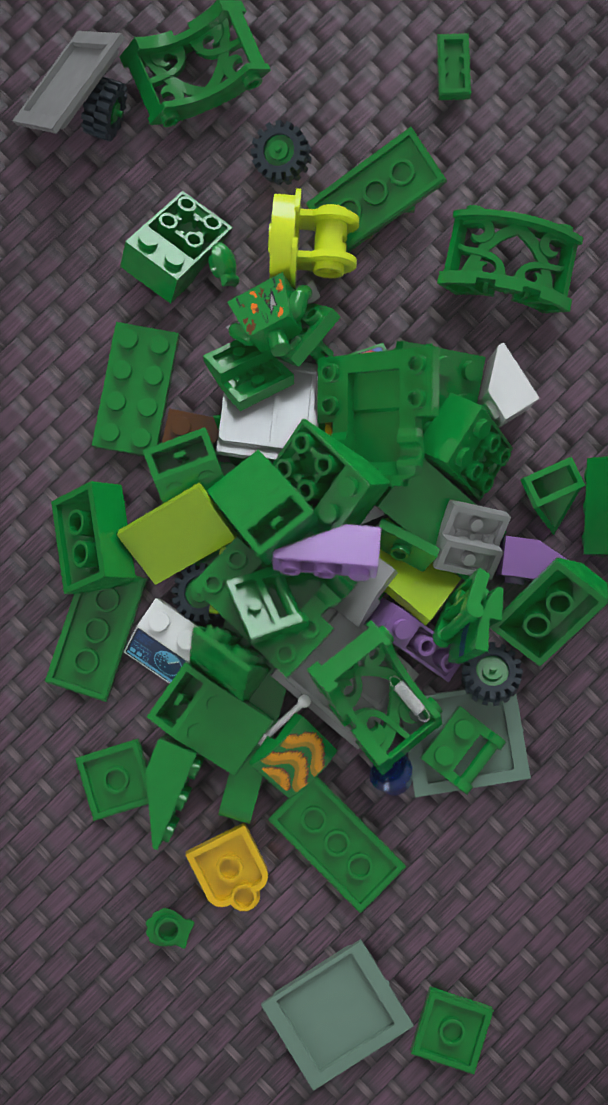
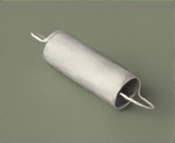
M400 680L399 685H396L394 690L415 716L424 709L426 710L425 706L413 694L411 689L404 681Z

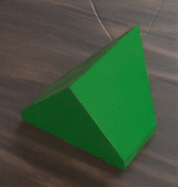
M572 456L520 479L534 510L553 535L581 488L586 486Z

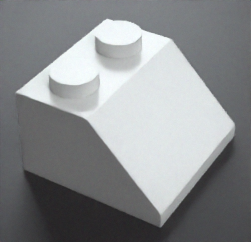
M505 343L500 344L487 361L478 404L485 408L498 428L527 411L540 399Z

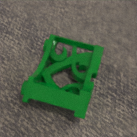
M216 0L205 12L188 22L190 29L175 36L172 30L152 36L134 37L119 56L123 67L129 68L149 113L148 121L150 125L163 124L164 127L174 126L181 120L194 117L225 104L246 90L255 89L262 84V78L271 69L267 63H264L244 17L246 9L242 0ZM232 25L238 37L233 41H231L230 27ZM214 40L212 44L213 49L204 48L205 44ZM243 48L249 63L235 72V66L243 63L241 56H230V54ZM192 51L204 59H218L214 74L206 87L194 86L177 79L185 68L186 54ZM172 59L178 60L173 68L171 67V64L166 63V61ZM145 66L155 75L154 77L149 79ZM166 84L161 90L162 98L172 96L175 100L164 101L160 104L154 88Z
M468 205L466 209L453 211L452 217L455 221L444 271H439L437 284L455 295L494 297L495 291L512 294L511 301L529 306L543 314L570 312L572 299L567 296L577 247L583 243V237L575 233L572 226L557 224L539 217L517 212L484 209L478 205ZM467 228L483 229L481 235L472 233L470 236L472 243L478 245L477 248L464 245ZM518 236L529 248L536 262L524 264L513 277L506 275L502 260L489 251L503 241ZM549 244L557 248L561 247L557 265L548 263V260H553L558 254V251L554 252L550 249ZM461 256H470L462 270H459ZM488 262L495 268V271L492 273L483 272L482 270L483 267L487 266ZM539 271V273L535 272L532 275L535 282L526 280L525 273ZM551 274H555L553 285Z
M370 620L365 624L366 631L323 665L316 661L307 671L318 691L329 701L330 704L328 706L344 727L348 724L351 725L353 728L350 730L351 734L357 739L355 743L383 776L392 768L395 762L436 728L438 729L443 725L441 718L443 711L432 697L426 698L412 680L395 652L392 644L394 638L383 625L378 628ZM376 648L374 655L369 657V653ZM383 660L388 667L380 665ZM362 676H375L390 680L389 702L386 714L371 707L353 711L352 708L361 697ZM400 680L404 681L426 708L421 713L427 722L411 735L399 726L400 718L409 724L418 723L410 718L411 709L394 690L395 686L400 683ZM347 686H353L352 692L344 695V689ZM370 717H377L383 720L384 723L381 725L375 721L374 727L368 729L367 721ZM396 732L406 738L390 753L386 754L395 738Z

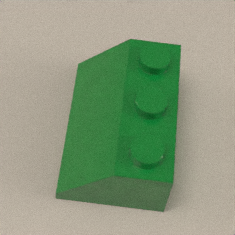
M608 456L587 458V468L584 472L586 499L583 503L585 528L582 535L584 555L608 557Z
M90 481L51 501L64 594L116 587L136 578L133 556L117 536L118 531L128 525L122 485Z
M557 557L502 611V621L489 628L537 665L541 666L608 603V583L583 563Z

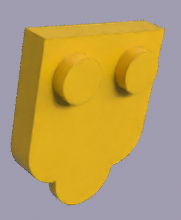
M245 822L186 851L185 855L211 904L217 907L231 905L239 911H249L258 904L260 890L266 885L268 880V869Z

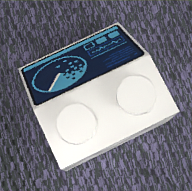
M155 598L135 628L124 653L170 684L183 664L189 662L192 630L195 626H201L185 618L184 615L180 614L162 599Z

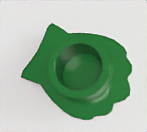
M217 242L216 245L212 246V254H210L208 259L211 272L216 278L221 279L223 287H236L240 279L236 275L237 265L235 256L225 244Z
M163 908L155 911L152 917L146 921V935L154 945H177L185 949L188 936L194 926V921L184 919L171 909Z

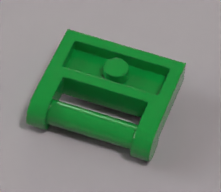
M274 566L226 581L227 591L251 645L287 632H299L309 625L305 613L300 612L285 580L287 575L281 573L280 570H274ZM266 584L274 586L287 614L286 617L279 618L266 589Z
M480 567L445 600L432 636L437 646L441 648L448 647L454 641V637L470 622L477 621L484 614L481 604L489 592L486 585L490 574Z
M458 706L419 758L456 788L468 795L473 788L471 785L496 750L503 748L506 741L464 708ZM480 735L487 742L461 776L457 775L453 770Z

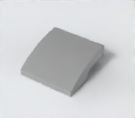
M450 499L436 542V546L440 550L437 558L433 561L434 568L471 576L480 567L490 574L489 579L492 580L504 553L499 544L511 516L505 511Z
M379 558L376 578L358 581L353 591L333 608L361 628L380 604L378 598L398 572Z

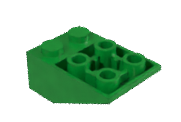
M182 191L125 241L120 267L171 304L190 286L206 265L210 254H212V246L216 245L217 242H223L233 227Z
M452 392L439 410V417L434 418L423 435L425 460L478 501H481L484 494L491 490L494 478L501 467L507 464L513 450L511 444L482 405Z
M306 419L300 421L272 463L311 507L320 524L327 531L343 525L360 526L391 484L369 461Z
M206 427L143 450L163 504L199 482L207 491L224 477ZM219 508V510H220L221 513L224 515V517L227 519V521L229 522V524L232 526V528H234L235 526L231 523V521L227 518V516H226V515L223 513V511Z
M259 450L255 451L206 491L266 566L273 562V551L297 543L320 524L311 507Z
M210 625L207 628L195 626L192 630L189 662L241 701H249L272 669L265 664L267 659L252 647L249 649L238 644L241 638L227 628L223 630L220 627L215 629Z
M190 662L183 664L147 716L149 720L171 737L234 776L274 722L248 701L238 699Z
M167 733L158 739L146 769L152 847L155 850L159 849L163 841L169 843L180 820V818L175 816L177 810L182 811L192 790V787L187 785L189 779L194 780L196 775H198L205 758Z

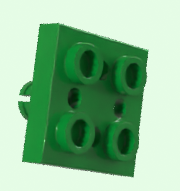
M315 303L308 304L305 316L301 320V333L288 340L291 347L290 351L286 355L276 358L300 367L309 355L316 361L317 365L318 358H323L325 355L332 357L334 352L327 347L322 339L341 317L333 308Z

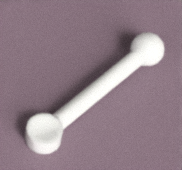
M301 695L298 698V703L264 734L258 744L261 745L267 736L271 737L292 717L294 712L297 713L301 708L308 707L311 704L310 697Z

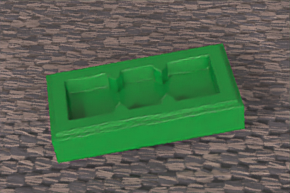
M469 33L437 34L438 100H470Z
M384 518L375 526L381 527L379 549L398 561H403L424 572L438 556L440 548Z

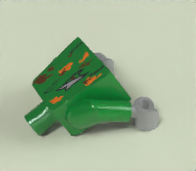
M283 272L228 301L231 310L238 319V321H234L226 326L230 337L245 346L255 345L263 353L271 350L273 356L280 357L286 355L291 348L288 340L298 336L302 331L301 320L305 316L307 305L320 297L314 280L310 281L307 285L296 286L295 290Z

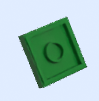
M139 738L75 758L93 821L149 804L146 779L147 763Z
M429 986L410 1048L411 1054L474 1074L494 1011L492 1006Z

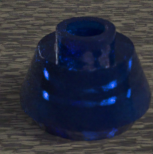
M406 755L395 762L392 768L384 775L372 765L369 774L370 781L377 790L388 795L397 796L403 794L411 786L413 766Z

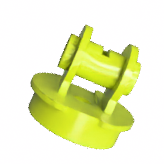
M296 188L295 195L274 194L272 222L269 225L268 238L270 278L283 272L293 288L296 289L297 270L312 271L316 276L322 278H339L346 273L354 271L357 267V259L352 254L346 252L347 245L344 242L347 241L348 233L354 232L359 228L358 215L336 204L323 205L317 209H301V188ZM300 230L315 231L313 251L299 250Z

